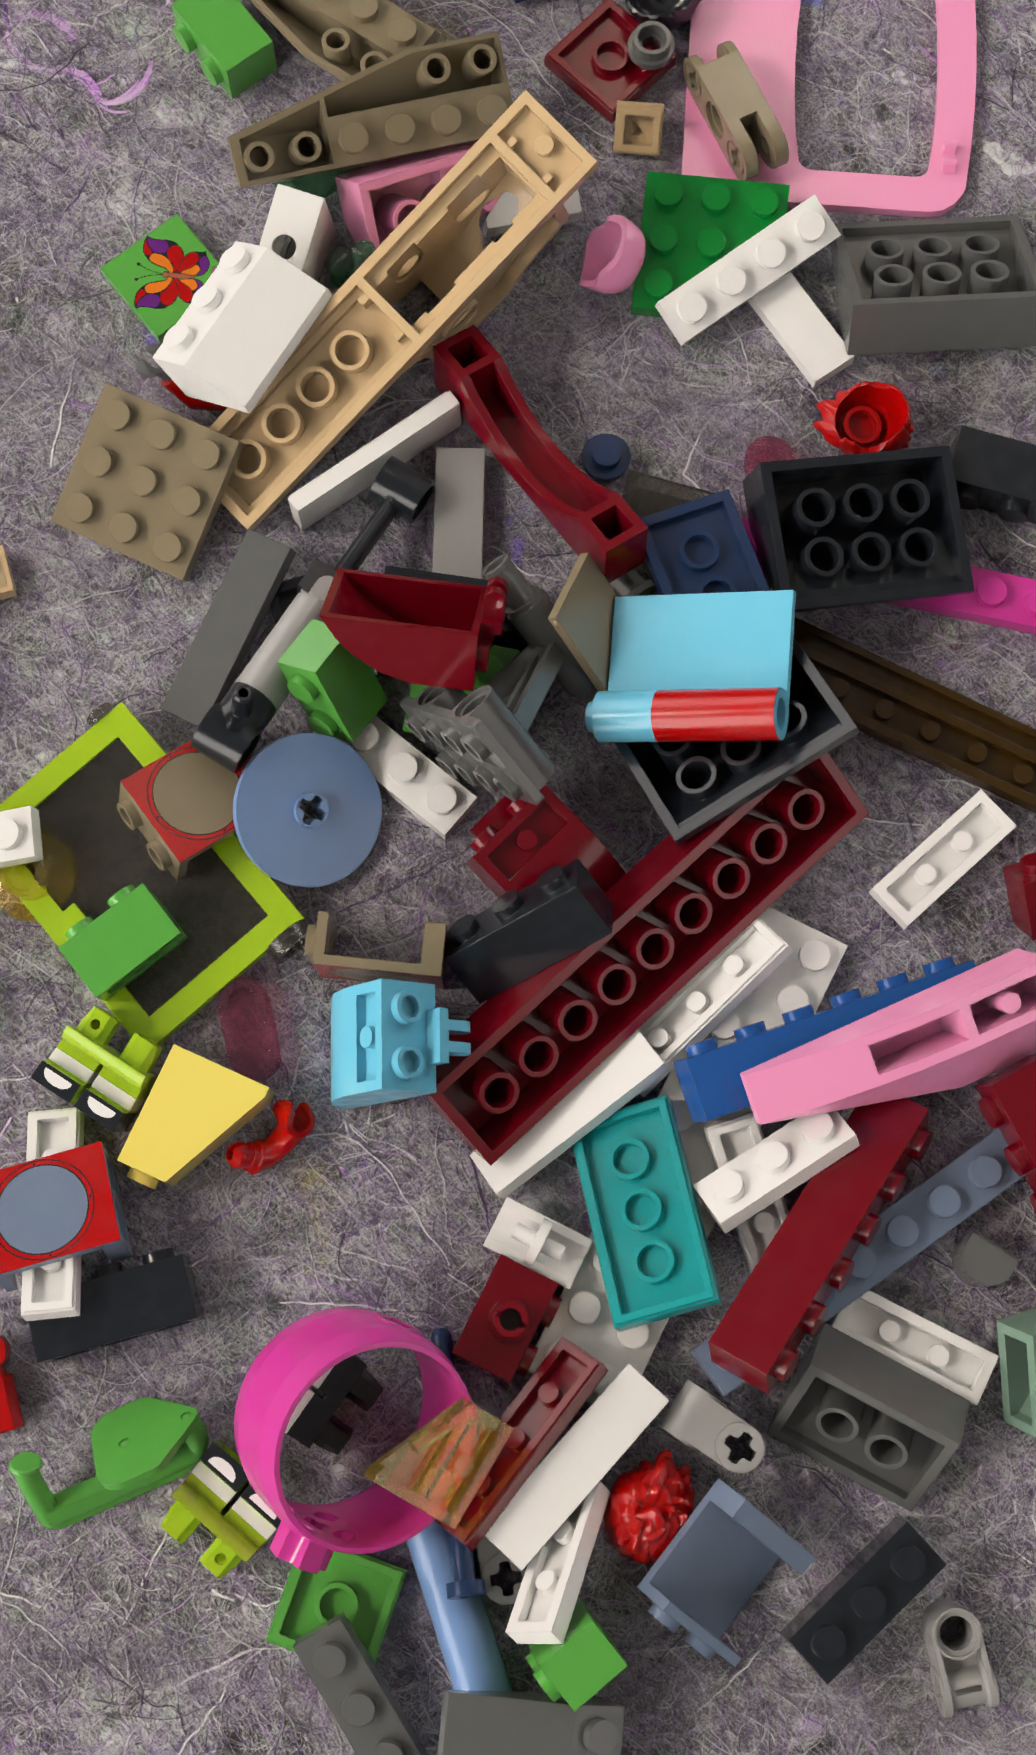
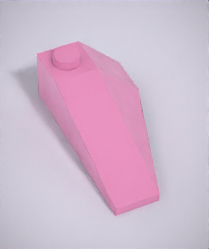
M476 142L382 162L335 176L345 226L364 261ZM499 198L488 202L482 209L480 217L487 212H491Z

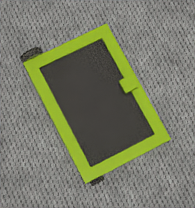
M107 702L98 706L88 716L86 721L91 727L0 804V812L26 806H32L39 810L43 860L0 868V876L58 947L69 940L65 934L77 922L88 916L95 920L111 908L107 903L108 900L122 888L130 884L137 888L143 883L153 890L189 938L107 1001H102L114 1016L122 1021L121 1024L131 1036L138 1032L161 1045L266 954L278 965L301 951L305 947L307 927L310 923L274 879L270 878L253 864L244 852L235 833L189 860L186 876L179 881H176L168 868L162 871L155 865L146 848V844L149 842L138 828L131 830L126 825L118 812L117 803H119L120 781L167 753L123 702L119 703L115 708L111 703Z

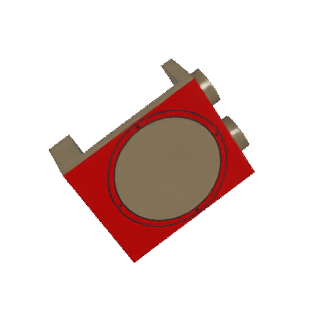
M190 740L120 781L119 803H117L118 812L131 830L138 828L149 842L146 844L147 851L160 870L163 871L168 868L176 881H179L186 876L189 860L236 832L233 821V799L242 771L252 759L251 756L242 769L234 774L192 748Z
M318 911L317 925L309 924L307 927L305 956H310V963L314 965L323 978L363 982L383 978L435 984V989L444 990L447 964L443 958L448 934L447 924L425 922L420 964L335 955L338 928L329 912Z

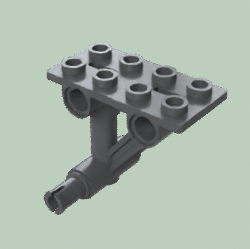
M503 554L484 568L482 576L488 582L494 577H501L508 583L507 618L528 645L485 686L474 688L468 695L464 690L428 686L415 699L406 697L399 704L409 715L404 720L407 727L422 742L426 743L430 740L440 752L436 757V761L452 778L457 780L459 777H463L474 787L481 784L492 794H496L499 791L513 802L520 799L537 806L545 798L539 790L552 777L556 766L531 737L528 730L554 679L556 678L569 695L580 697L586 705L588 702L593 701L598 690L548 620L554 607L549 595L538 586L532 587L511 561V557L508 554Z

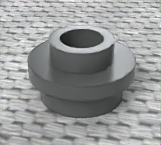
M646 21L641 23L631 33L628 39V55L632 62L640 68L647 70L660 69L666 66L673 58L675 41L664 24L658 21ZM653 46L657 50H648L645 47Z

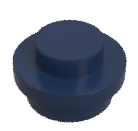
M604 433L592 437L587 441L582 451L584 470L590 477L600 482H611L621 478L627 472L630 465L631 454L628 445L623 439L613 434Z

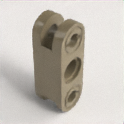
M730 40L718 44L717 59L705 64L702 58L700 59L697 55L685 58L683 61V72L687 87L736 177L739 180L747 181L758 176L759 160L757 154L759 153L766 165L771 169L787 164L789 161V148L785 134L735 44Z

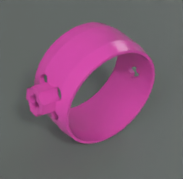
M337 1307L325 1309L297 1320L278 1333L263 1348L250 1366L243 1380L235 1406L234 1436L237 1452L250 1485L262 1501L281 1520L269 1548L277 1558L291 1563L300 1570L318 1574L319 1570L326 1571L334 1551L364 1554L386 1550L411 1539L429 1526L444 1511L457 1493L466 1475L473 1453L475 1440L474 1410L468 1390L451 1361L436 1345L422 1336L423 1333L416 1327L388 1314L364 1308ZM383 1347L411 1349L419 1364L422 1377V1408L414 1436L395 1466L367 1490L339 1502L312 1505L285 1499L280 1477L281 1446L289 1420L309 1388L333 1366L358 1353Z

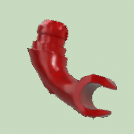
M290 1100L276 1101L272 1107V1112L277 1120V1124L271 1133L264 1139H255L247 1143L239 1141L232 1143L226 1150L227 1163L234 1169L243 1168L249 1174L254 1175L267 1170L281 1161L315 1127V1115L308 1103H299L298 1108L294 1111V1105Z

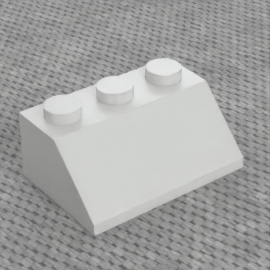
M235 241L232 247L221 256L219 265L205 285L193 295L192 303L177 324L165 334L162 345L152 358L186 396L251 413L333 295L328 288L268 247Z

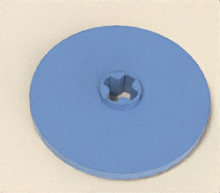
M317 733L288 735L263 747L252 757L242 771L233 799L235 831L248 858L270 878L297 887L329 885L354 872L373 849L382 820L380 790L368 764L346 743L331 736ZM314 799L312 808L318 813L317 818L306 819L303 822L304 812L298 808L300 802Z

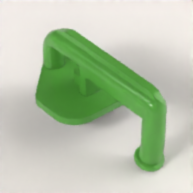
M143 1397L108 1412L94 1425L91 1432V1443L96 1476L52 1494L41 1475L40 1469L42 1468L43 1461L37 1453L23 1452L17 1454L10 1460L9 1470L15 1475L17 1484L39 1523L50 1530H59L184 1476L199 1462L202 1455L206 1452L209 1436L207 1428L196 1408L151 1397Z

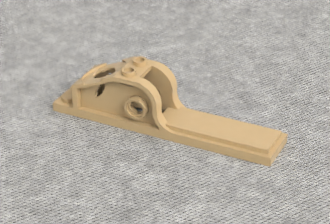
M527 90L514 101L335 292L251 413L227 408L209 427L214 431L244 443L221 503L247 530L253 531L407 369L424 358H430L434 361L433 346L473 324L478 327L507 297L524 275L525 270L568 219L569 215L564 203L599 167V164ZM505 192H510L518 200L519 213L511 221L513 225L496 243L492 241L484 249L482 244L483 236L479 226L481 211L491 200L500 198ZM422 281L441 301L429 314L424 312L411 326L392 305L404 298Z

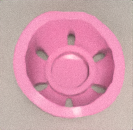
M614 214L608 216L603 225L596 227L590 232L585 244L580 286L602 294H614L622 292L632 285L644 261L645 238L642 231L631 220L622 215Z

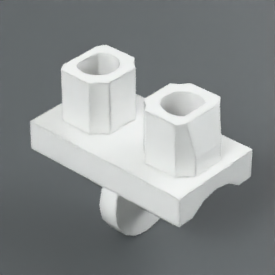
M507 1197L483 1246L570 1289L593 1240Z

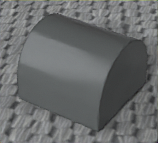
M977 1231L962 1235L952 1254V1265L958 1278L965 1284L978 1288L1004 1283L1012 1276L1020 1261L1017 1260L1018 1257Z

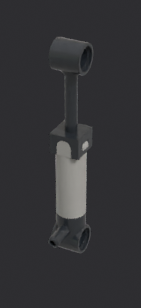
M394 456L387 460L376 476L368 494V499L378 505L375 512L334 569L316 559L298 584L297 595L222 701L214 704L200 722L190 743L192 748L234 774L242 769L255 750L262 732L290 693L287 687L288 681L277 661L312 619L323 621L319 614L337 568L358 570L394 518H401L405 522L412 524L428 502L434 490L435 481Z

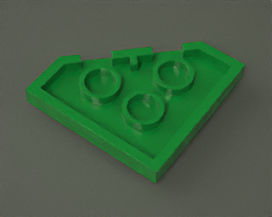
M647 171L640 229L645 238V257L634 281L631 315L662 318L655 307L658 301L787 213L790 185Z

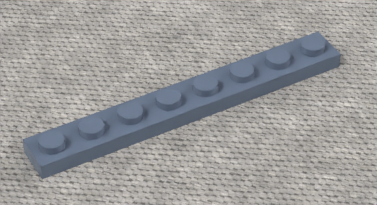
M999 1128L993 1130L878 1214V1217L881 1218V1224L877 1234L868 1247L861 1244L851 1259L855 1262V1266L845 1287L841 1291L833 1288L824 1303L828 1310L823 1323L1024 1177V1175L1019 1176L1008 1163L1004 1154V1148L1008 1145ZM709 1336L690 1350V1352L719 1394L725 1396L742 1384L744 1380L712 1362L708 1341L711 1338Z

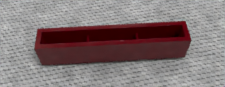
M907 1098L855 1107L846 1123L857 1135L860 1146L811 1177L708 1341L713 1363L767 1394H770L778 1379L782 1382H786L789 1379L800 1357V1352L796 1351L806 1333L814 1336L821 1327L828 1310L824 1303L833 1288L841 1291L845 1287L855 1266V1262L851 1259L860 1244L868 1247L873 1241L881 1224V1218L878 1217V1214L886 1201L893 1204L899 1198L907 1181V1174L904 1172L912 1158L920 1161L925 1155L933 1137V1132L928 1130V1108Z

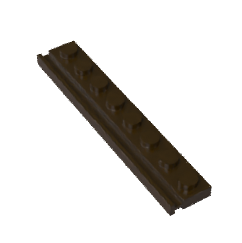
M795 617L794 638L856 724L859 731L1036 814V729Z

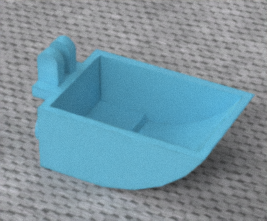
M381 978L335 992L331 997V1104L336 1108L347 1110L436 1093V1065L449 1063V1056L471 1055V1043L449 1041V1034H470V1021L448 1019V1008H435V984Z

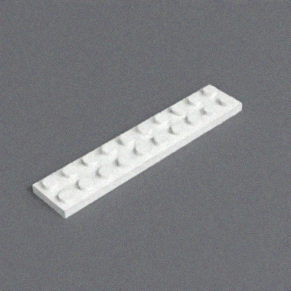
M768 907L759 918L790 946L793 953L702 1041L715 1037L718 1046L736 1040L734 1034L736 1029L760 1021H764L766 1029L782 1025L784 1021L781 1014L810 1004L813 1007L814 1013H816L848 945ZM673 1069L669 1073L658 1097L668 1095L672 1100L694 1185L717 1170L703 1127L751 1112L752 1108L749 1106L710 1121L693 1123L676 1071ZM695 1192L706 1238H708L716 1221ZM591 1232L589 1238L593 1242L571 1288L567 1289L564 1287L560 1298L563 1300L550 1327H544L536 1344V1347L539 1349L528 1371L534 1374L560 1338L564 1336L599 1360L608 1369L606 1375L586 1400L593 1404L628 1363L641 1375L643 1374L669 1318L621 1332L614 1329L594 1237Z

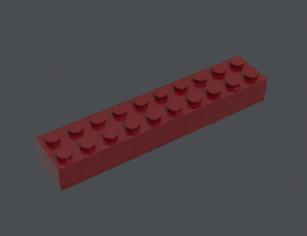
M827 752L679 846L671 834H669L605 892L613 903V929L611 934L487 1000L465 1020L470 1021V1034L449 1035V1041L471 1043V1055L449 1056V1063L436 1065V1093L425 1096L463 1141L490 1166L869 814L829 753Z

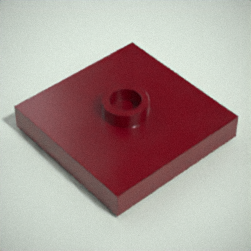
M605 0L545 55L544 66L612 124L616 120L617 100L636 102L676 65L677 54L674 52L671 61L666 66L656 70L643 69L634 64L628 55V39L641 23L614 0ZM653 46L645 47L648 50H657Z

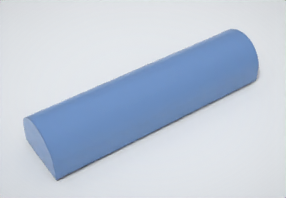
M433 1521L420 1533L407 1540L406 1543L453 1690L513 1692L483 1596L461 1600L447 1599L446 1584L454 1582L449 1532Z

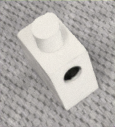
M278 184L259 245L268 247L316 281H318L336 235V229L325 198Z

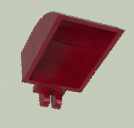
M337 568L319 616L335 639L349 652L383 674L412 684L473 691L477 673H487L490 647L493 648L495 635H501L507 612L508 583L501 577H494L489 580L486 587Z
M547 785L539 790L545 798L537 806L520 799L512 802L504 796L469 830L476 838L469 846L476 853L465 864L498 898L508 891L516 890L518 892L533 884L549 868L557 865L563 867L576 859L582 862L604 892L608 891L626 874L600 840Z

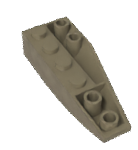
M249 0L305 58L341 80L405 49L437 43L435 28L388 0Z

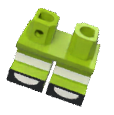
M94 1006L78 1026H66L60 1043L48 1060L41 1061L30 1078L66 1102L75 1103L74 1107L112 1132H126L157 1079V1076L152 1074L151 1071L155 1067L163 1047L143 1034L135 1032L123 1052L120 1053L109 1046L108 1043L122 1021L105 1009Z
M221 1439L213 1441L200 1458V1462L171 1495L176 1501L170 1507L160 1525L181 1544H184L201 1523L207 1527L217 1538L199 1560L219 1579L239 1565L242 1560L245 1563L249 1561L278 1530L281 1520L262 1501L250 1484L230 1510L226 1512L228 1505L249 1481L243 1470L239 1455Z

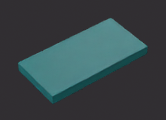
M664 1095L617 1110L573 1145V1150L614 1329L621 1332L723 1302L671 1098L668 1095Z

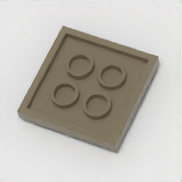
M105 383L50 521L182 581H188L244 443Z

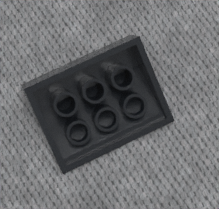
M949 445L760 462L742 481L750 530L772 590H794L796 592L795 612L970 594L975 591Z
M793 636L788 726L785 738L782 741L614 743L672 838L679 846L859 733V729Z

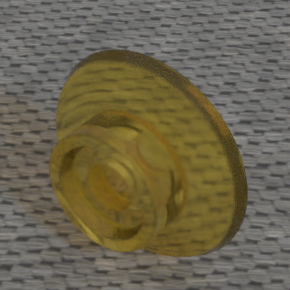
M41 831L43 860L0 868V908L16 919L37 921L20 899L34 901L49 894L63 909L69 903L78 883L76 858L70 847L62 839L48 832ZM25 866H34V878L29 882H23L20 876L21 870Z

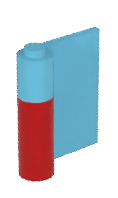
M794 590L615 597L608 691H598L593 701L588 702L585 711L587 730L590 733H594L596 740L602 743L782 741L787 732L796 592Z

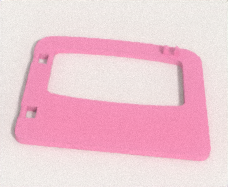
M801 0L700 1L690 18L688 57L697 55L700 59L702 58L705 64L717 59L718 44L729 40L733 42L778 120L788 143L789 161L787 164L771 169L766 165L759 153L757 154L759 174L747 181L790 185L788 209H794L814 194L825 211L919 218L942 216L953 210L959 203L966 188L975 113L977 73L975 0H935L937 24L935 118L927 172L917 177L811 170L805 168L799 162L795 124V60ZM686 84L681 174L739 180L731 169Z

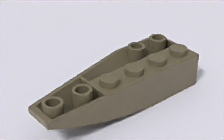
M498 31L405 49L229 136L227 141L239 189L352 170L477 142L513 104Z

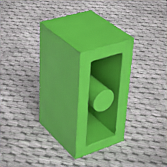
M177 0L171 4L176 21V26L172 30L178 43L185 52L190 53L193 51L198 56L200 66L210 83L215 87L220 84L232 99L277 70L272 39L239 0Z
M312 619L277 661L288 681L287 687L289 691L299 700L308 716L307 722L317 734L333 736L354 743L388 700L371 666L356 658L335 639L323 621Z
M143 883L137 888L133 884L127 885L115 893L107 902L111 908L95 920L88 916L77 922L65 934L69 940L58 947L86 986L98 999L107 1001L189 938L153 890Z
M579 1596L564 1643L528 1644L532 1652L525 1657L535 1672L533 1676L549 1698L555 1703L560 1697H563L574 1712L628 1666L607 1631Z

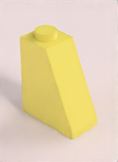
M174 1044L117 1161L130 1167L126 1175L127 1178L155 1190L159 1181L173 1187L267 1107L273 1099L274 1092L259 1082Z

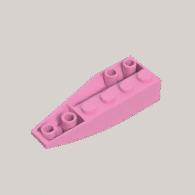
M1016 948L741 1072L740 1076L756 1122L762 1125L961 1088L1012 1065L1029 1055L1035 1054L1036 953Z

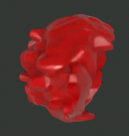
M863 381L856 383V385L846 391H838L835 399H823L816 404L823 420L814 422V428L823 434L828 443L837 447L845 455L909 448L908 442H910V434L913 432L910 402L906 399V394L892 384Z
M670 1450L659 1452L653 1463L648 1460H642L638 1467L628 1472H623L617 1477L610 1489L611 1493L603 1517L605 1522L604 1531L608 1534L609 1542L617 1548L623 1558H628L629 1562L635 1560L642 1564L654 1565L693 1513L695 1488L691 1483V1466L684 1464L682 1467L677 1468Z

